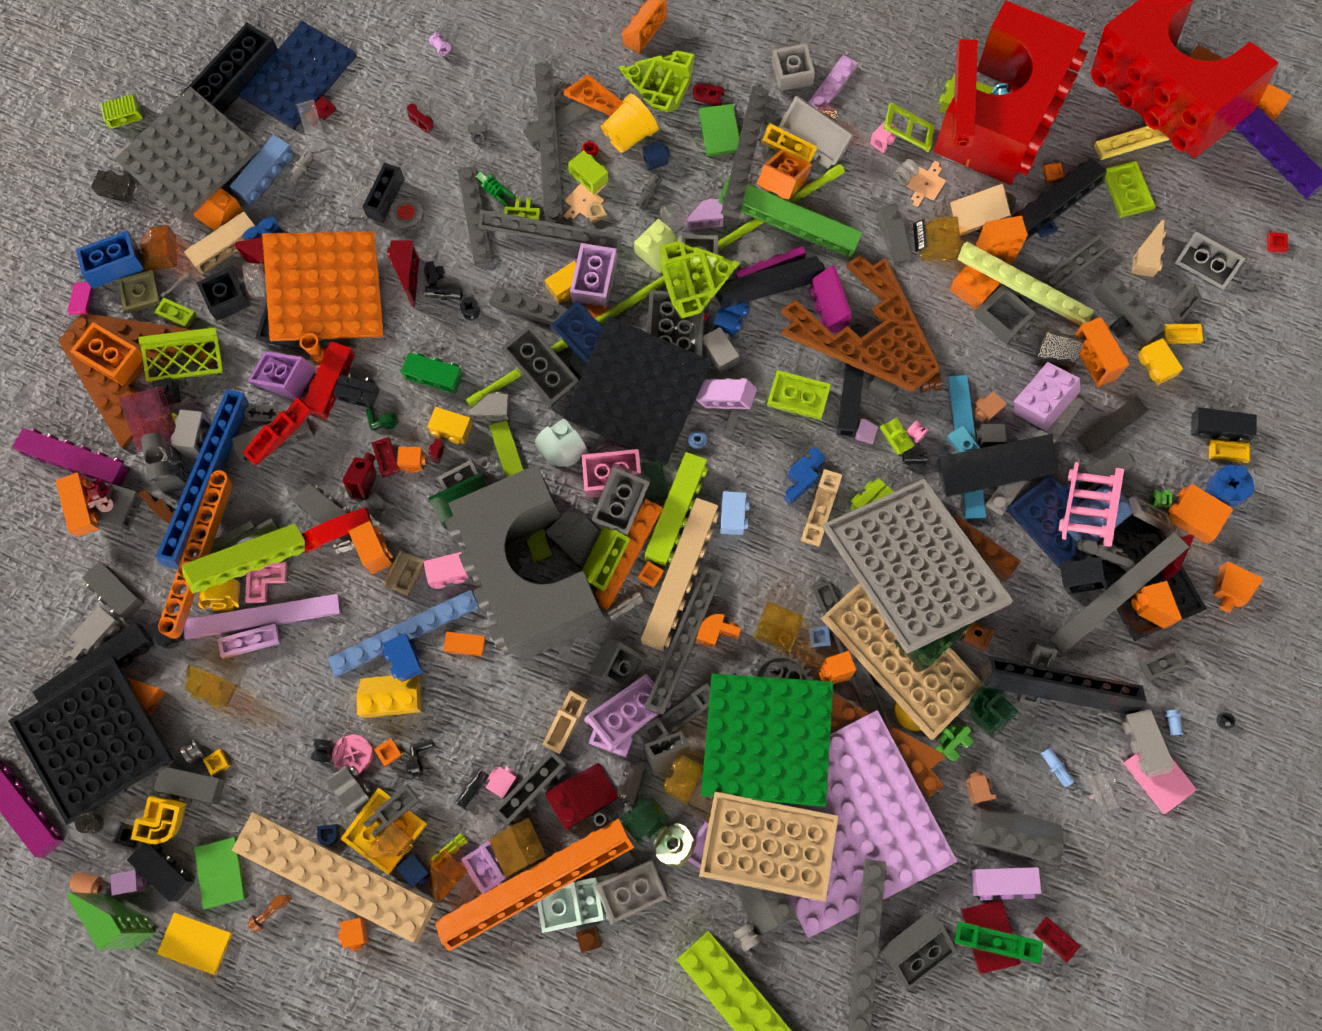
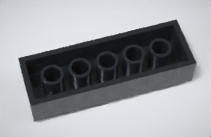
M246 22L181 95L189 87H192L223 114L251 79L278 50L273 38Z

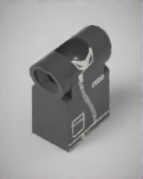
M159 433L144 435L141 438V445L149 481L153 482L164 494L185 488L189 478L184 456L170 442H166L163 435Z

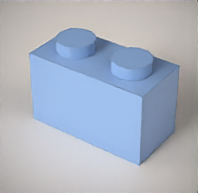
M723 491L720 534L743 535L744 529H748V518H745V511H749V499H746V493Z

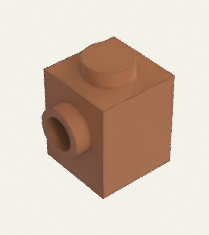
M993 391L986 398L983 396L975 403L977 407L974 413L979 421L989 424L1004 410L1007 404Z

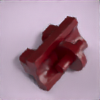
M102 478L92 481L90 483L91 487L87 489L90 497L87 503L89 508H93L96 504V508L101 512H109L114 506V501L111 498L114 490L113 486H106Z

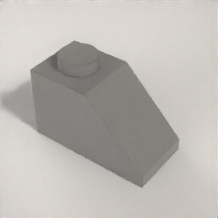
M504 392L488 394L469 411L471 420H507L509 422L510 399L508 394Z

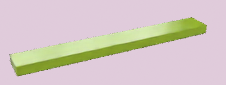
M507 420L490 425L489 428L506 478L523 471L524 469ZM543 529L533 534L527 540L534 563L553 557Z

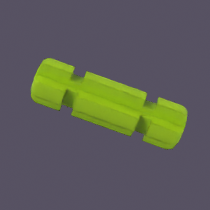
M460 833L455 837L454 841L449 842L442 848L439 854H435L431 858L432 863L436 867L441 866L445 859L448 860L459 850L460 846L463 847L468 842L464 834Z

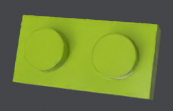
M166 298L162 299L154 312L157 316L187 329L197 315L195 311Z

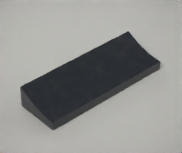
M1053 433L940 456L936 461L945 497L1043 478L1059 473Z

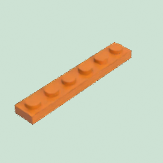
M645 499L628 535H626L630 538V541L606 590L597 589L595 593L602 608L609 610L612 607L654 528L663 507Z

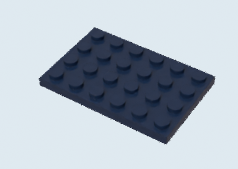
M302 21L239 95L243 100L295 130L304 120L305 114L312 110L311 106L325 95L357 57V54L352 49Z

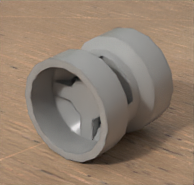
M907 159L902 164V167H898L894 171V176L901 184L906 185L911 180V177L919 173V167L913 160Z
M751 922L733 933L736 939L740 940L744 952L762 941L759 935L754 933V927Z

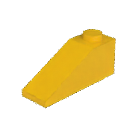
M772 124L767 125L759 142L778 152L782 149L809 163L817 149V146Z

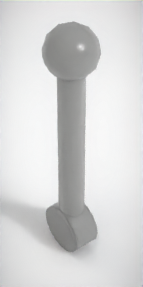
M185 271L183 273V276L175 284H173L166 292L161 293L160 297L162 299H167L168 294L171 291H173L185 278L190 277V273Z

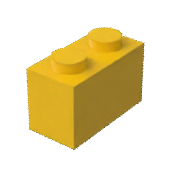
M1163 338L1143 347L1138 354L1140 363L1146 367L1150 378L1155 381L1157 386L1176 377L1183 370Z
M435 407L427 427L431 435L441 439L444 437L454 444H459V442L466 444L473 423L470 417Z

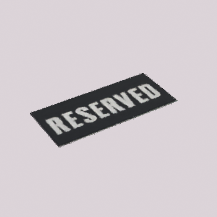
M924 218L913 223L916 252L928 247Z

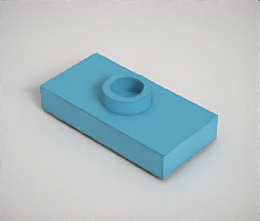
M964 426L946 437L958 453L980 448Z

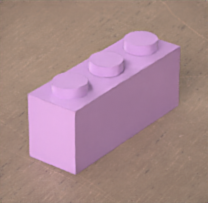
M711 378V380L703 381L696 400L705 408L751 409L757 388L751 384L750 380L745 378L740 380L730 378L718 380Z
M1039 867L971 870L973 896H980V900H993V895H1001V899H1014V895H1022V899H1033L1035 894H1041Z

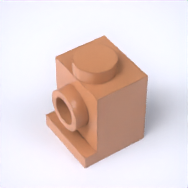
M982 772L970 774L971 778L965 780L972 804L996 799L995 794L991 795L990 793L992 791L990 780L986 779Z

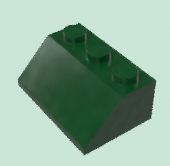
M481 472L428 497L444 529L447 528L445 519L453 516L448 503L487 486Z

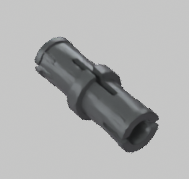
M652 174L647 185L642 188V194L635 203L637 207L639 206V209L645 210L650 199L655 196V191L662 181L660 177L658 178V175Z

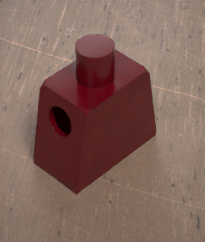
M365 453L363 458L355 457L342 479L349 497L359 500L368 499L377 476L373 464L376 457L373 454Z

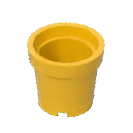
M632 93L622 101V105L601 125L604 135L610 138V143L620 153H624L646 136H652L659 131L658 124L651 112Z

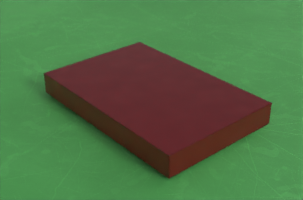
M1002 900L960 909L964 923L1012 934ZM971 947L978 974L1021 964L1018 958Z

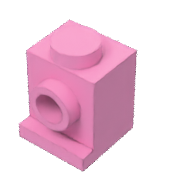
M883 122L872 134L870 144L884 154L887 145H891L896 136L883 129Z

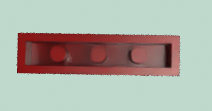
M331 341L324 350V357L317 366L314 379L310 381L309 391L302 399L313 410L310 415L326 420L336 400L334 390L341 374L347 375L355 357L350 347Z

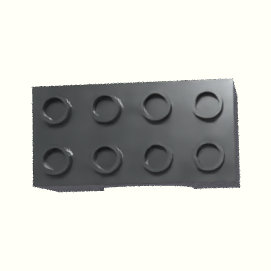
M537 465L448 503L453 516L445 519V524L453 541L458 542L462 551L467 550L459 554L460 561L468 577L472 576L476 585H482V587L473 590L481 611L483 613L486 612L490 620L496 619L497 623L489 626L488 629L497 649L501 648L505 656L513 653L522 662L608 624L593 588L583 571L552 584H534L520 577L519 558L527 540L536 532L551 527L561 517L551 491Z

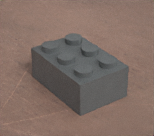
M614 463L591 520L628 535L649 486L650 477Z

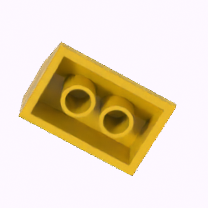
M392 675L360 679L357 691V715L361 718L422 712L420 675L404 682L399 681L397 678L394 679Z

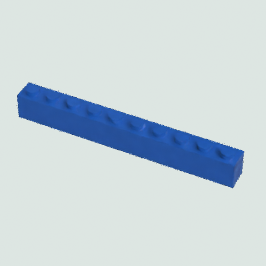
M228 389L225 391L156 555L157 560L162 566L178 569L209 478L213 472L223 470L233 446L232 438L237 436L245 417V409L249 406V402L244 393Z

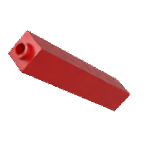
M959 39L956 49L952 145L960 147H971L975 137L978 40Z

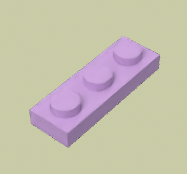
M276 624L218 639L220 657L223 659L281 644Z

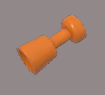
M313 333L304 334L300 339V346L310 354L313 363H321L324 357V349L321 348L317 336Z

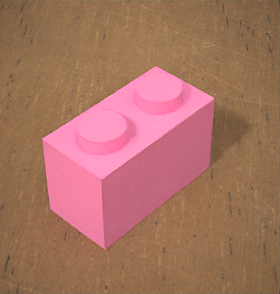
M462 552L423 561L427 581L431 588L440 589L444 588L446 584H460L465 582V579H469L459 558V554H462Z

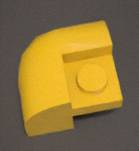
M148 796L144 816L135 820L131 839L149 844H160L172 839L182 825L187 804L176 799L169 800Z

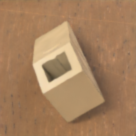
M1161 220L1133 257L1132 274L1154 277L1158 271H1161L1163 265L1161 255L1165 248V244H1162L1166 234V228H1164L1165 220Z

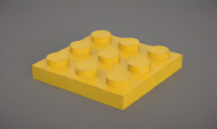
M378 788L341 837V840L390 876L428 823L409 810L392 826L387 827L384 832L374 838L372 832L383 823L382 820L379 818L368 828H366L364 822L375 813L374 811L391 798L389 794Z

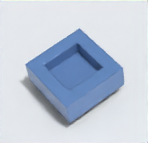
M828 626L808 628L810 649L831 646Z

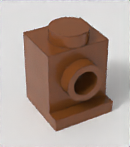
M974 621L964 626L961 632L964 636L961 641L983 652L988 647L995 630ZM974 631L980 633L981 636H980V637H977V636L974 634Z

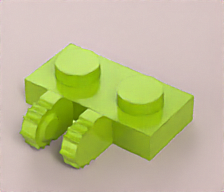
M516 197L515 207L504 208V214L540 220V208H532L531 197H527L526 208L521 207V197Z

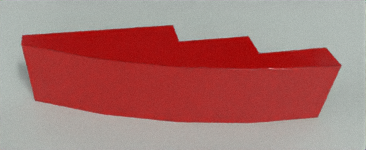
M297 397L286 412L281 411L270 425L265 424L242 453L254 465H258L287 440L313 410L301 398Z

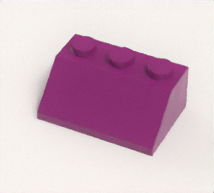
M833 265L814 277L809 287V294L815 300V312L819 313L821 318L819 322L832 334L840 332L849 326L851 311L836 267Z

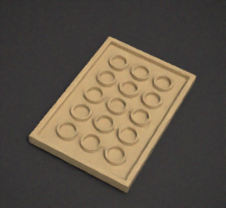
M715 792L699 877L825 902L838 816Z

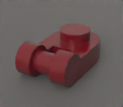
M699 83L693 87V98L698 102L720 106L722 104L721 97H723L725 89L720 86Z
M415 104L407 106L409 121L424 132L429 133L434 128L432 118L418 111Z

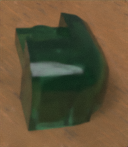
M981 686L971 697L969 711L976 725L992 739L1004 730V727L1019 711L1004 698V691Z

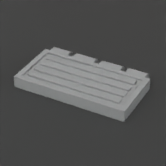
M795 96L779 125V128L817 146L812 159L817 161L821 157L819 164L828 170L832 165L836 166L855 135L799 96Z

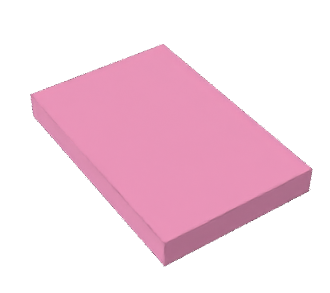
M1137 753L1124 762V765L1163 814L1169 812L1197 790L1173 759L1172 761L1175 766L1171 773L1147 778L1145 772H1141Z

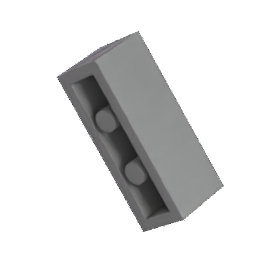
M1151 709L1126 715L1122 724L1125 734H1129L1131 738V749L1134 754L1137 753L1138 765L1141 772H1145L1147 778L1171 773L1175 765Z

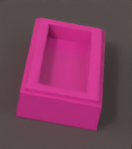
M88 282L74 283L67 309L70 315L88 314L94 290Z

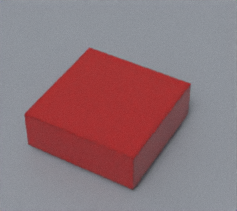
M1269 232L1267 234V251L1286 253L1288 251V233Z

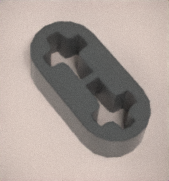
M254 404L245 409L246 418L251 423L256 424L272 423L280 413L276 407ZM255 411H257L258 414H255L254 417H252L251 413L253 414ZM274 412L276 416H273L271 419L268 415H272Z

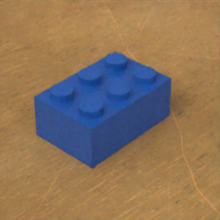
M128 230L76 249L82 276L92 289L144 270L138 245Z

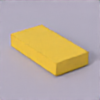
M1164 324L1166 328L1163 330V339L1166 344H1199L1204 341L1201 324Z
M1211 439L1209 441V459L1248 463L1250 461V443Z

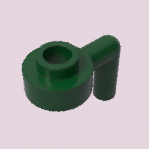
M369 408L366 410L369 427L373 431L382 427L393 429L399 423L398 416L395 413L384 414L379 417V421H376L373 409Z

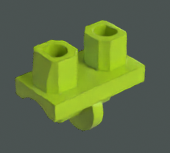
M897 417L880 426L881 431L897 456L915 446L906 433L905 427L901 425Z

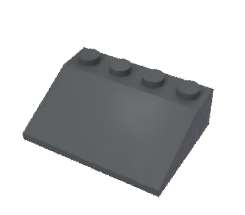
M650 290L647 333L702 356L704 309L700 314L682 319L672 305L668 291Z

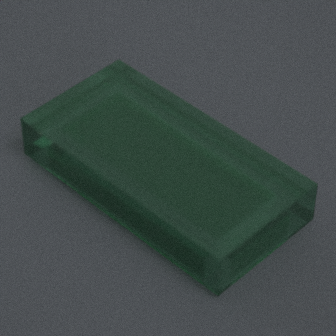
M661 461L643 464L645 476L650 477L648 486L650 501L666 499L669 494Z

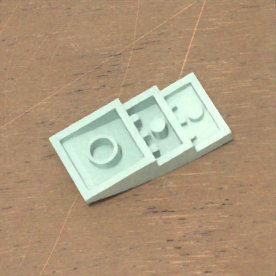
M619 873L572 882L538 901L537 906L542 933L608 919L595 884Z

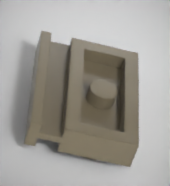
M399 550L383 586L410 597L424 568L423 561L425 560Z

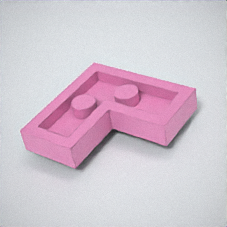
M286 562L272 563L261 570L247 573L245 602L267 603L268 584L287 583L288 564Z

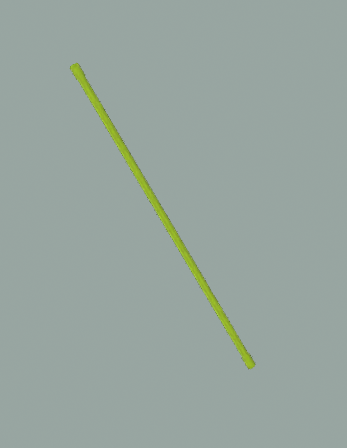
M838 164L831 168L824 175L798 190L789 201L796 203L829 181H833L844 174L843 166ZM754 218L718 241V252L764 222ZM664 276L595 319L601 325L605 324L608 316L616 317L649 296L650 290L657 291L665 286ZM560 340L550 348L557 354L567 348L568 345L563 340ZM514 369L465 400L472 409L488 394H494L521 377V375Z

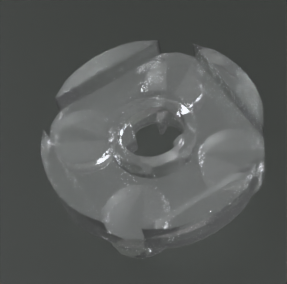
M761 231L745 235L738 243V257L746 266L750 267V265L753 266L759 261H766L772 258L774 252L773 243ZM753 247H758L759 253H756V251L753 253Z

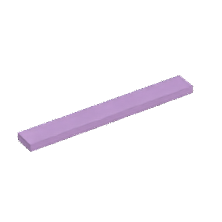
M338 594L190 618L187 619L184 626V637L189 640L260 628L271 624L278 625L341 614L340 597Z

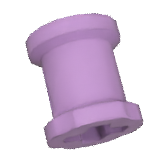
M436 32L429 38L430 45L437 49V53L440 56L448 54L451 50V45L443 39L441 33Z

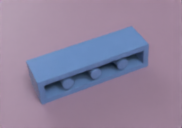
M273 135L231 184L230 188L234 195L251 206L255 201H258L265 189L282 172L285 165L292 160L294 152L291 146Z

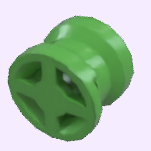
M1152 490L1150 494L1151 505L1156 508H1170L1172 505L1171 490Z

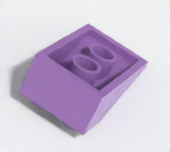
M265 351L247 382L282 397L296 399L297 397L300 398L316 369L302 357Z

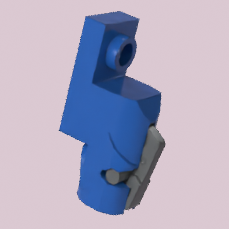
M816 447L809 448L791 460L792 467H790L788 478L794 485L786 490L784 500L789 506L817 482L819 475L816 472L825 462L826 458Z

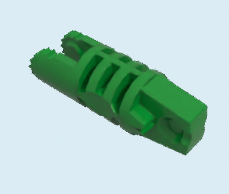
M479 171L476 175L482 182L481 187L504 207H508L509 204L502 197L506 193L508 197L514 199L515 194L491 174L487 177Z

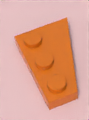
M589 74L564 90V96L609 116L622 105V100Z

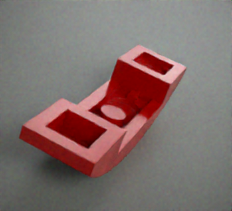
M367 507L338 516L302 533L301 535L305 540V553L323 547L324 544L348 535L349 530L369 521L372 523Z

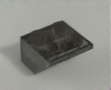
M1047 329L1038 344L1033 364L1044 367L1049 362L1071 373L1085 339H1081L1076 335L1063 334L1058 330Z

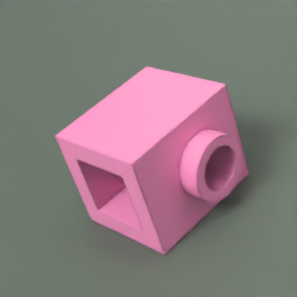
M506 766L505 769L499 767L491 772L488 778L490 782L486 788L505 799L519 779L515 777L516 772Z

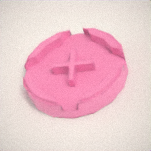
M356 734L341 738L334 746L332 753L338 770L349 764L350 766H355L359 773L367 770L374 756L373 747L370 742L363 736Z

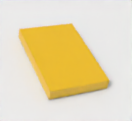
M174 913L157 954L216 975L233 933L188 916Z

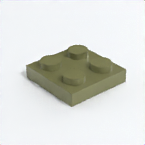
M153 270L117 279L123 311L126 314L160 304L161 298L156 274Z

